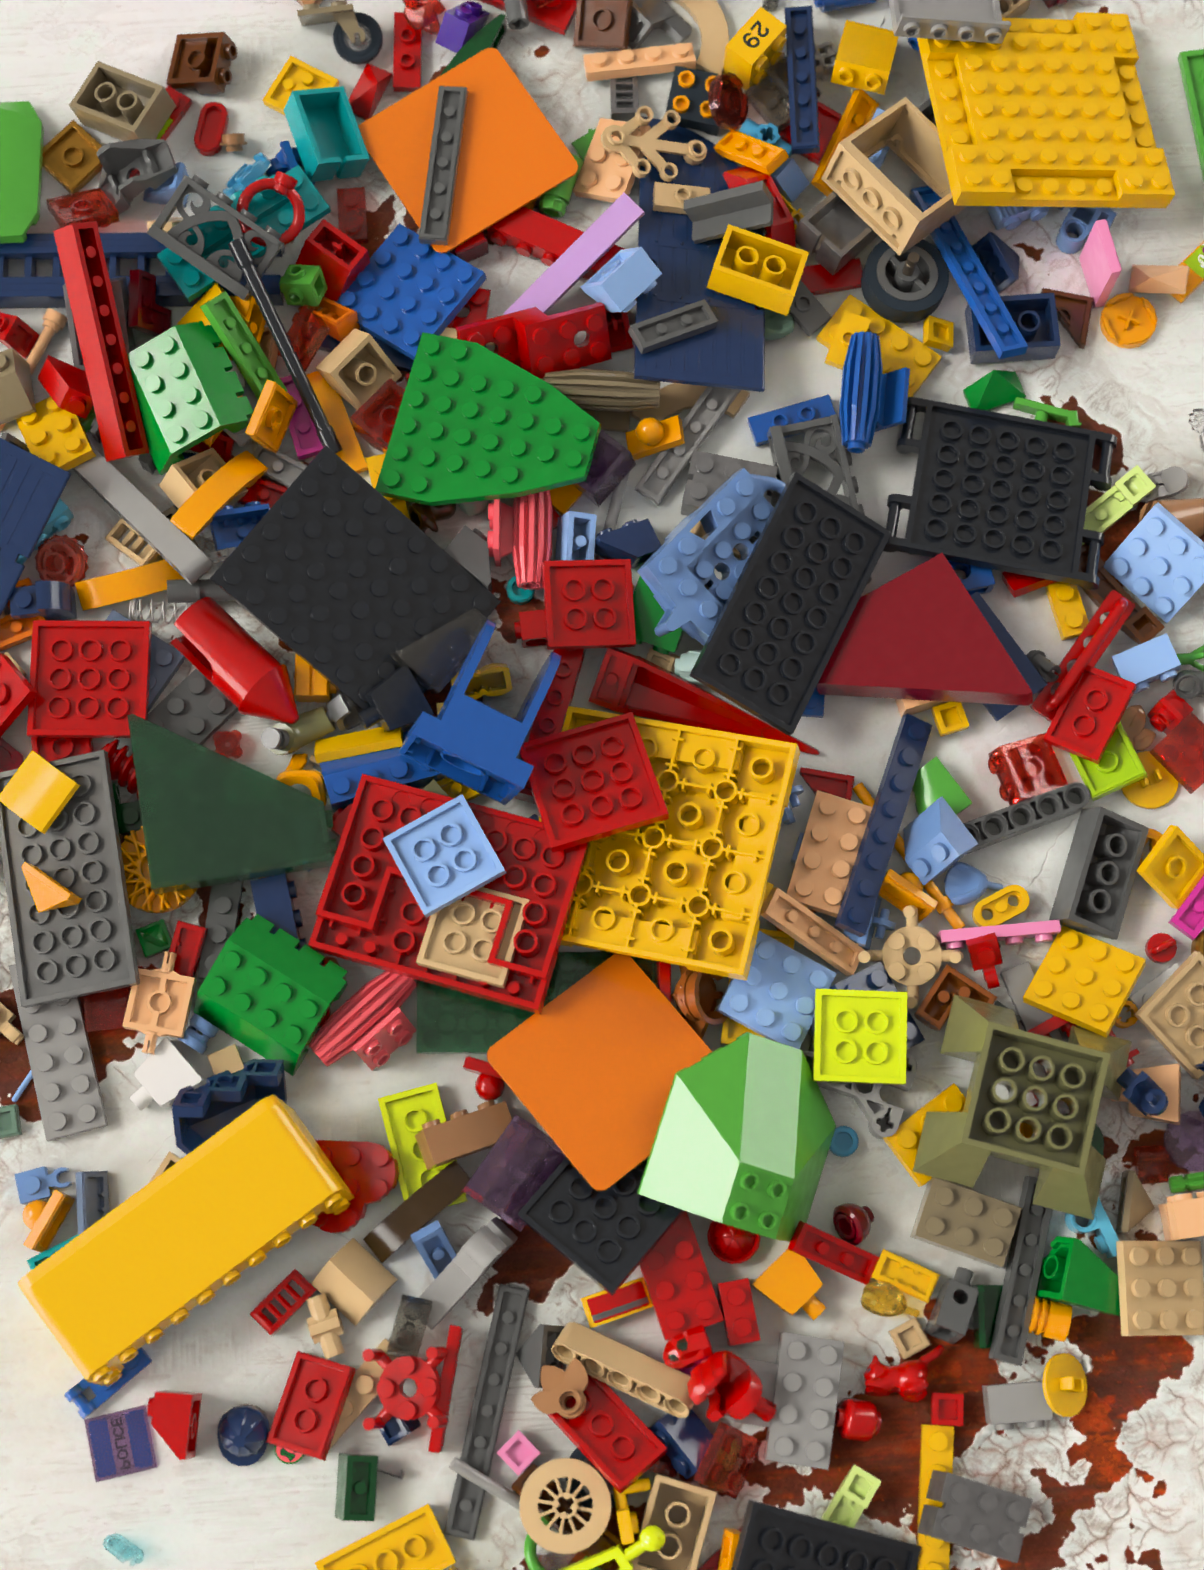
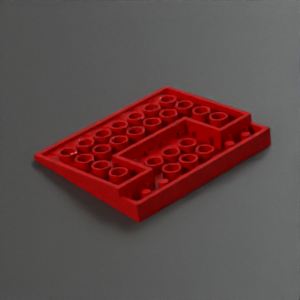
M362 774L315 913L317 920L308 946L317 952L541 1015L589 842L552 853L541 821L467 802L506 871V874L483 887L529 899L530 902L524 906L522 911L525 924L523 930L517 932L513 939L516 949L513 963L497 959L515 903L513 900L478 890L467 895L468 897L490 902V909H493L494 904L505 907L487 961L489 965L509 969L510 972L505 988L419 966L416 960L431 916L425 917L383 838L454 798Z

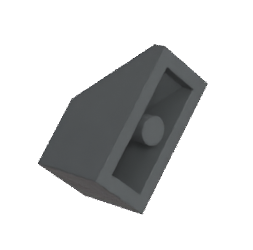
M465 525L444 551L491 592L492 579L489 549L486 542L487 537L478 529L474 528L472 531Z

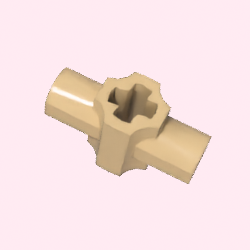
M326 1293L307 1299L312 1317L306 1320L314 1344H321L325 1359L345 1353L339 1336L345 1334L337 1308L331 1310Z

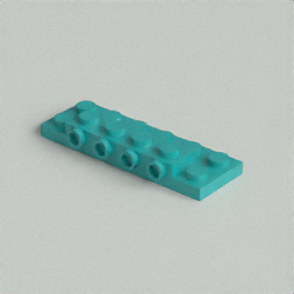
M299 165L285 173L298 181L295 190L302 198L305 208V221L302 230L331 213L329 205ZM273 174L270 177L263 175L257 178L255 181L263 178H274L275 175ZM242 190L230 196V199L234 201L231 207L235 210L238 199L243 192ZM264 190L257 193L251 199L248 206V212L258 218L255 223L263 229L268 225L282 234L292 224L294 211L290 200L274 190ZM218 205L210 209V211H226ZM213 221L197 225L205 238V248L201 255L202 257L207 259L218 250H230L228 243L234 241L228 222ZM191 228L188 231H190L193 234V236L190 235L187 237V243L189 245H195L198 242V237L195 231ZM251 241L253 247H259L256 251H250L252 257H262L266 253L267 247L257 245ZM169 248L157 254L158 260L189 303L207 292L215 283L219 284ZM221 256L219 259L220 266L222 268L228 267V260L235 262L234 257Z

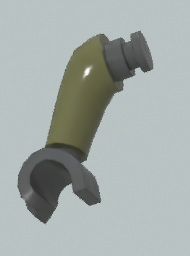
M339 694L326 703L328 711L324 706L298 714L299 720L295 724L281 722L265 729L261 735V742L264 747L270 749L276 755H288L312 741L335 731L334 723L340 731H347L360 725L361 722L357 714L362 712V710L345 695Z

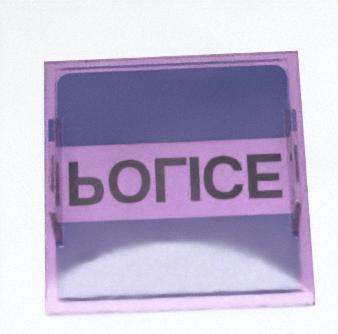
M146 1405L84 1420L96 1482L157 1467Z

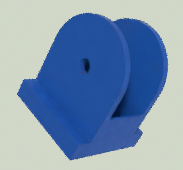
M487 619L468 653L437 718L422 711L409 730L398 753L506 805L524 789L534 768L533 765L517 758V755L552 683L561 660V655L551 652L535 678L516 718L513 719L464 694L496 626L495 622Z

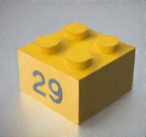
M760 7L727 43L723 74L730 76L732 81L747 92L755 85H761L767 76V71L772 66L776 67L784 57L783 48L787 41L785 38L787 25Z

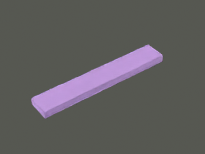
M624 192L504 314L537 307L546 314L645 214L644 211Z

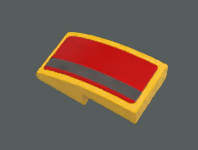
M643 1277L623 1283L613 1296L602 1290L580 1298L590 1328L653 1307Z

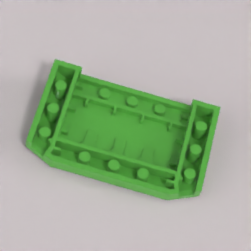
M29 101L0 102V244L25 242L27 231L31 225L35 226L40 219L44 128Z

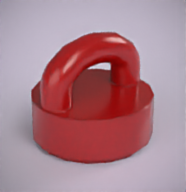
M1165 933L1153 935L1145 944L1146 955L1154 963H1167L1176 954V940Z

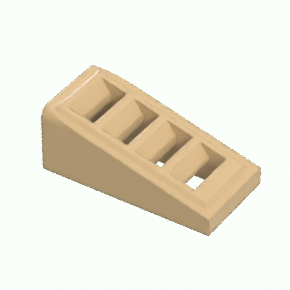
M122 518L104 538L139 566L163 559L149 544L137 555L147 542ZM128 529L131 530L120 543L119 539ZM138 536L137 540H136V541L133 543V545L128 549L129 545H130V544L133 542V540Z

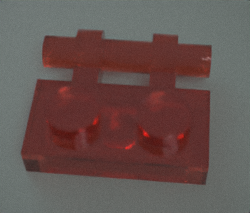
M304 304L300 312H296L293 316V324L287 335L306 372L329 333L330 328L320 316L312 313L313 309L310 306Z

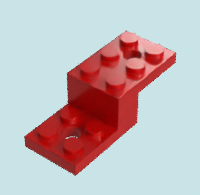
M601 302L549 316L537 307L456 327L458 339L476 342L483 347L487 343L493 342L495 344L494 353L538 378H544L548 372L574 370L612 359L605 305ZM580 331H585V340L581 344H575V335Z

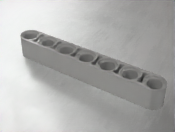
M92 446L96 457L72 468V470L189 584L193 585L214 566L213 563L109 461L106 462V459Z

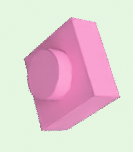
M520 1430L497 1452L518 1476L541 1453Z

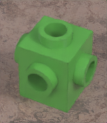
M289 265L279 283L280 291L284 294L287 305L319 306L328 289L321 267L315 265Z

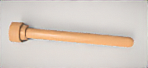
M50 308L47 309L42 318L44 329L26 360L30 365L31 376L54 333L57 334L59 330H63L68 321L67 317ZM6 423L0 425V432L3 430Z

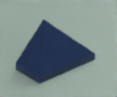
M993 232L987 233L972 245L998 294L1019 279L1020 256Z

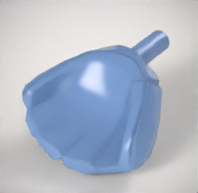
M956 862L953 867L949 868L944 880L945 893L955 905H965L976 901L986 892V889L996 891L1003 889L1002 884L989 882L987 876L980 870L963 862Z

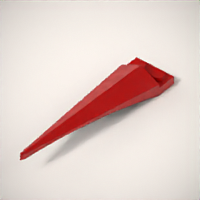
M607 648L588 700L615 712L625 714L632 712L636 716L681 725L796 743L801 752L813 755L820 753L818 749L791 735L783 733L765 721L641 656H636L617 648Z

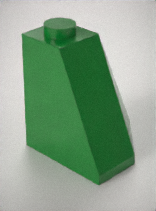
M1056 1236L1050 1243L1052 1250L1046 1257H1043L1035 1296L1103 1314L1120 1316L1118 1275L1080 1239Z

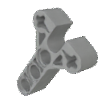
M804 1051L806 1059L813 1062L814 1052ZM907 1053L906 1068L909 1071H906V1084H871V1091L868 1094L859 1092L856 1083L841 1082L834 1084L832 1082H816L821 1088L853 1098L869 1121V1132L875 1138L883 1139L896 1133L904 1109L884 1102L880 1097V1089L882 1086L887 1085L906 1092L909 1091L917 1071V1062L911 1054ZM887 1114L886 1124L891 1127L881 1132L880 1125L876 1124V1121H880Z
M496 1216L487 1225H484L473 1234L450 1264L412 1304L410 1309L433 1330L474 1284L516 1242L518 1237Z

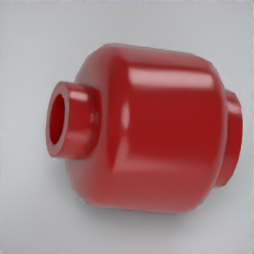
M848 1398L841 1403L840 1407H836L834 1426H837L838 1433L843 1439L868 1442L873 1436H877L880 1431L881 1413L871 1401Z

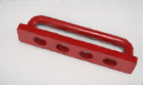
M1115 590L1108 593L1058 665L1061 668V674L1053 672L1059 676L1058 679L1054 682H1046L1048 685L1042 688L1031 704L1032 710L1052 722L1061 702L1087 665L1092 667L1096 665L1135 608L1133 602ZM1104 613H1109L1106 619L1101 624V615ZM1092 637L1090 642L1084 648L1085 638ZM1071 660H1076V662L1068 672V662H1070ZM1054 684H1060L1052 695L1051 687Z

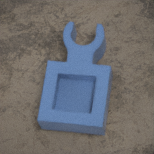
M44 1166L14 1174L20 1204L24 1205L35 1200L50 1198L52 1195L51 1188L70 1187L72 1182L61 1183L59 1181L60 1174L70 1170L61 1167L48 1175L47 1167Z

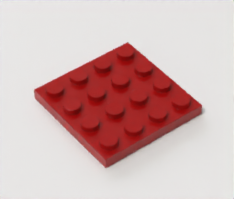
M33 620L30 684L37 692V695L28 704L27 736L49 738H147L152 623L150 621Z
M632 712L524 742L519 750L521 760L534 766L528 781L552 853L669 819L667 807Z

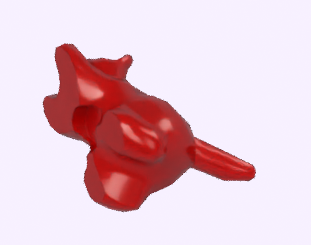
M938 1345L917 1360H910L890 1367L882 1364L878 1357L874 1355L872 1363L869 1364L866 1372L863 1374L866 1380L864 1393L870 1396L882 1397L897 1392L906 1402L916 1403L923 1400L927 1395L928 1364L940 1357L944 1346Z

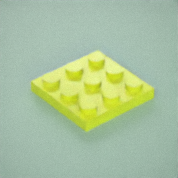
M815 989L813 1081L905 1085L907 992Z

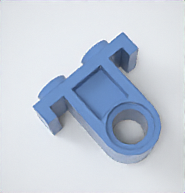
M1067 207L1070 211L1056 237L1057 247L1067 254L1079 252L1088 239L1095 221L1106 219L1110 229L1117 213L1113 212L1111 208ZM1067 233H1074L1078 238H1072Z

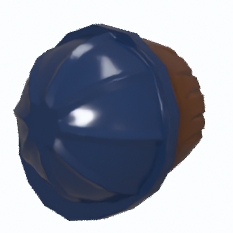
M243 1404L231 1408L221 1417L217 1429L218 1444L223 1457L230 1463L237 1466H249L258 1462L264 1454L268 1445L266 1440L270 1431V1424L261 1408Z

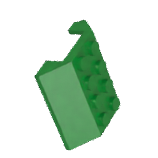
M202 321L173 326L127 353L149 453L160 475L167 473L173 464L184 460L183 452L221 430L227 429L235 434L247 427V421L254 412L247 396L238 397L244 394V389L236 372H227L233 366L224 346L217 347L222 343L212 325L204 326Z
M257 914L252 920L246 917L225 943L198 990L193 1012L265 1059L284 1060L285 1072L293 1076L308 1053L309 1049L306 1047L331 1004L340 999L348 984L344 978L348 971L331 960L325 967L321 964L325 956L304 944L300 951L296 948L300 940L281 928L273 935L271 932L275 924Z

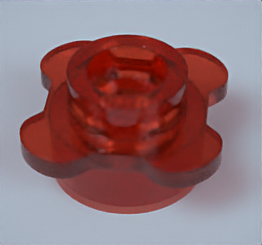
M233 730L232 732L217 731L213 735L216 747L214 753L218 752L228 757L240 758L243 754V750L240 748L242 734L238 730ZM229 742L231 745L230 747H225V744Z

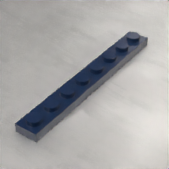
M908 713L902 716L834 924L859 937L866 935L933 726Z

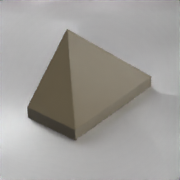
M1131 1170L1122 1172L1116 1224V1233L1120 1234L1128 1233L1155 1208L1135 1171Z

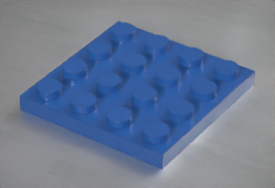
M399 223L371 256L370 263L358 274L355 281L340 296L336 303L357 311L359 320L357 323L362 330L414 360L422 332L441 335L487 278L483 271L452 253H438L430 244H420L419 234Z

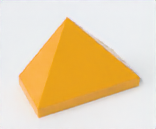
M26 862L21 866L38 913L76 905L82 900L38 867Z

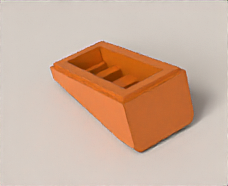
M325 297L322 298L319 306H300L298 308L302 316L340 342L354 328L360 329L357 323L359 321L357 311Z

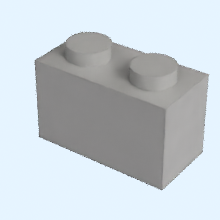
M1043 1381L982 1385L986 1424H995V1430L1014 1429L1013 1423L1026 1422V1428L1044 1427V1420H1053L1052 1409L1049 1407L1044 1395Z

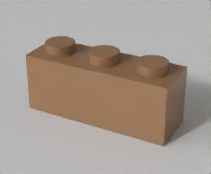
M490 1100L478 1105V1111L468 1114L467 1109L451 1114V1120L440 1123L439 1119H435L423 1124V1130L416 1134L415 1138L427 1170L506 1143L518 1136L506 1102L503 1101L495 1104L494 1100Z

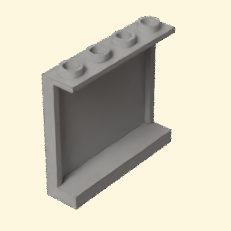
M889 0L894 36L1002 44L1011 26L1010 21H1002L999 0Z

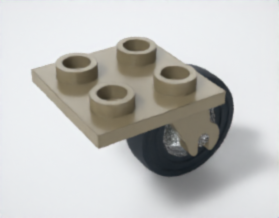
M345 0L331 2L329 7H320L319 4H307L303 6V10H297L302 26L336 22L333 32V43L340 57L349 63H368L376 58L382 48L383 35L377 21L365 13L355 12L353 4H347Z

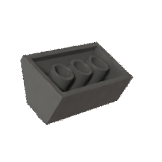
M1103 807L1081 809L1049 920H1060V925L1073 930L1117 940L1149 828Z

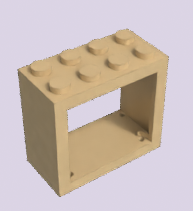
M906 97L839 142L821 178L899 256L966 207L954 206L937 127ZM888 146L941 199L922 212L869 158Z

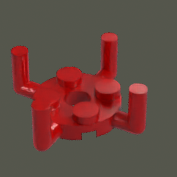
M429 1347L426 1350L428 1359L417 1356H402L392 1360L380 1348L365 1349L363 1351L362 1358L365 1361H376L384 1369L376 1387L377 1394L384 1408L376 1417L364 1419L363 1427L365 1430L381 1429L393 1416L402 1420H415L428 1415L427 1426L430 1429L444 1428L448 1425V1417L437 1407L441 1394V1380L436 1367L447 1356V1349L445 1347ZM409 1378L413 1379L417 1385V1391L412 1397L407 1396L403 1391L404 1382Z

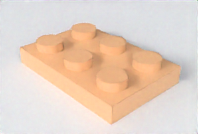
M600 118L584 159V164L573 188L576 197L614 203L624 192L629 196L636 178L632 167L620 153L606 151L601 142V135L606 127L610 125L623 126L627 122ZM641 125L630 135L641 137L651 127L650 125ZM612 135L615 141H620L617 136ZM631 148L639 159L644 157L640 149Z

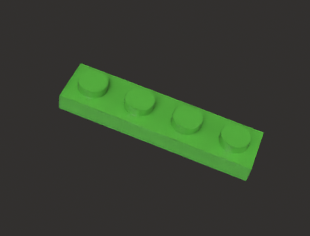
M226 291L200 306L258 400L267 379L276 382L287 392L283 382Z

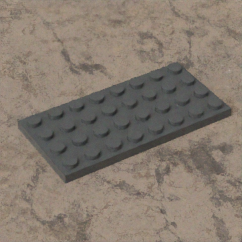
M105 750L49 762L78 783L80 787L45 834L38 831L0 802V847L21 1007L24 1008L140 984L108 752ZM18 769L0 772V793ZM26 862L38 867L82 900L76 905L38 913L21 866Z

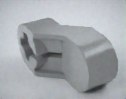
M1176 466L1148 474L1147 476L1156 485V488L1141 502L1146 504L1182 493L1189 485V476L1182 468Z

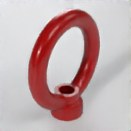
M280 171L276 172L274 178L259 179L248 185L241 193L237 202L236 210L241 212L243 208L248 211L251 199L261 191L274 190L286 196L293 206L294 217L290 227L279 238L284 245L290 243L298 236L305 221L304 204L299 193L295 190L298 181ZM238 219L244 234L247 231L253 230ZM254 237L252 239V242L267 247L262 238Z

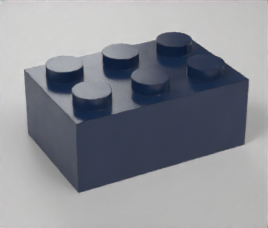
M1055 293L1000 296L1028 345L1026 354L1004 359L998 358L971 307L967 304L965 320L970 364L1055 359L1061 346Z

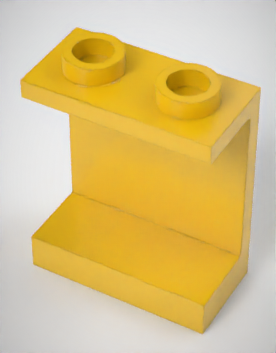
M846 20L830 82L884 95L899 36H894L893 30Z

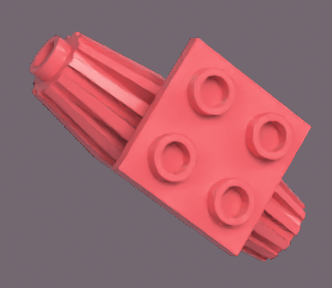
M550 490L522 497H514L513 507L502 503L500 499H494V503H488L489 528L493 530L488 531L487 537L489 557H494L495 567H501V558L512 553L518 588L540 590L543 588L542 563L543 561H551L553 507Z
M384 971L367 982L332 1013L310 1040L308 1046L327 1067L353 1050L372 1071L376 1067L384 1065L389 1060L390 1054L399 1046L407 1044L411 1040L413 1033L417 1031L399 1009L418 986L414 981L415 979Z

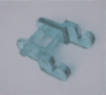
M114 1533L104 1539V1548L122 1563L131 1560L129 1564L134 1566L143 1561L144 1553L142 1549L129 1542L120 1534Z

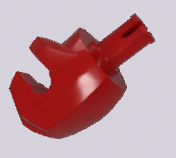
M724 1350L711 1354L699 1362L691 1371V1378L687 1384L689 1397L696 1405L708 1398L709 1406L706 1417L713 1423L725 1415L736 1420H742L751 1412L765 1422L770 1421L775 1416L777 1411L775 1408L777 1407L776 1404L761 1396L763 1389L761 1379L744 1360L730 1351Z

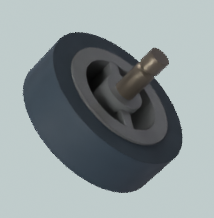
M924 239L901 256L884 240L881 241L870 252L861 276V289L868 305L881 317L897 323H913L931 315L940 305L949 283V269L941 252Z

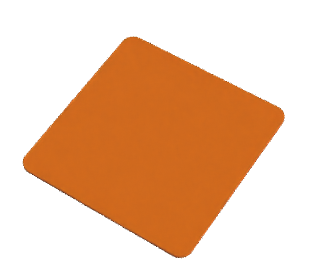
M495 48L484 49L358 126L367 152L420 228L439 86L467 87L468 96L448 245L430 244L438 253L451 251L573 177L578 171V163L501 53Z
M615 953L545 1005L541 1015L533 1014L493 1044L487 1051V1060L589 1185L597 1191H604L649 1157L675 1073L701 1061L702 1057L712 1051L632 957Z

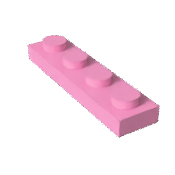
M1060 920L940 930L936 936L941 946H946V950L964 949L966 940L994 932L997 940L1005 941L1006 945L1024 943L1023 939L1035 938L1036 943L1053 941V936L1061 932Z

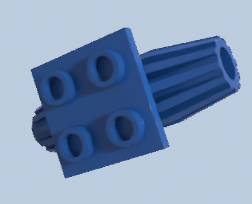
M860 331L851 335L842 371L839 407L842 445L848 448V451L851 453H863L865 449L870 448L875 432L906 423L910 369L905 367L883 374L880 337L871 332Z

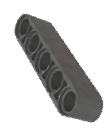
M1070 783L963 823L978 842V845L967 854L1080 812L1089 802L1090 792L1088 788L1082 783ZM1068 793H1076L1080 797V804L1071 803L1067 796ZM1043 802L1049 803L1053 807V814H1045L1041 810L1040 804ZM1013 813H1022L1026 817V824L1020 825L1016 823L1013 819ZM986 823L996 824L999 828V834L992 835L988 833Z

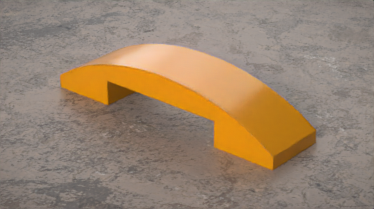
M248 450L240 453L205 481L178 509L170 521L193 540L212 522L213 517L243 489L246 487L250 488L268 471V468Z
M161 559L157 562L75 582L82 610L84 611L167 590V580L184 578L166 560Z

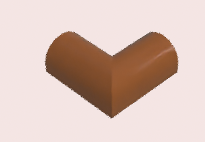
M946 964L914 1013V1016L927 1027L940 1031L949 1017L954 994L989 1004H994L998 997Z

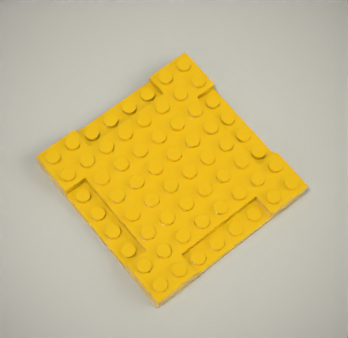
M1076 12L1073 20L1002 18V21L1011 22V26L1002 44L917 38L954 206L1168 207L1175 196V191L1163 148L1156 147L1135 67L1139 55L1128 14Z
M568 706L562 732L621 714ZM634 717L667 807L669 819L589 842L561 945L568 947L576 945L685 966L688 970L747 981L761 923L759 921L761 907L784 809L788 807L800 749L796 743Z

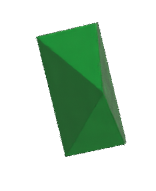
M993 370L963 389V394L970 408L986 411L1014 403L1016 397L1026 398L1015 371Z

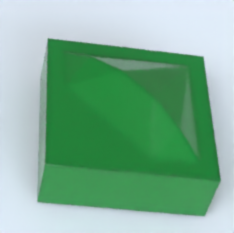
M164 919L135 930L147 959L170 949L172 938Z

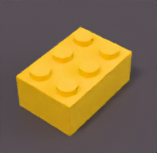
M728 224L706 288L787 316L809 252Z

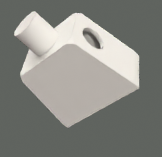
M165 1037L156 1046L155 1054H150L134 1073L142 1087L129 1098L141 1111L153 1100L166 1109L173 1104L180 1089L189 1085L195 1089L205 1085L207 1081L169 1038Z

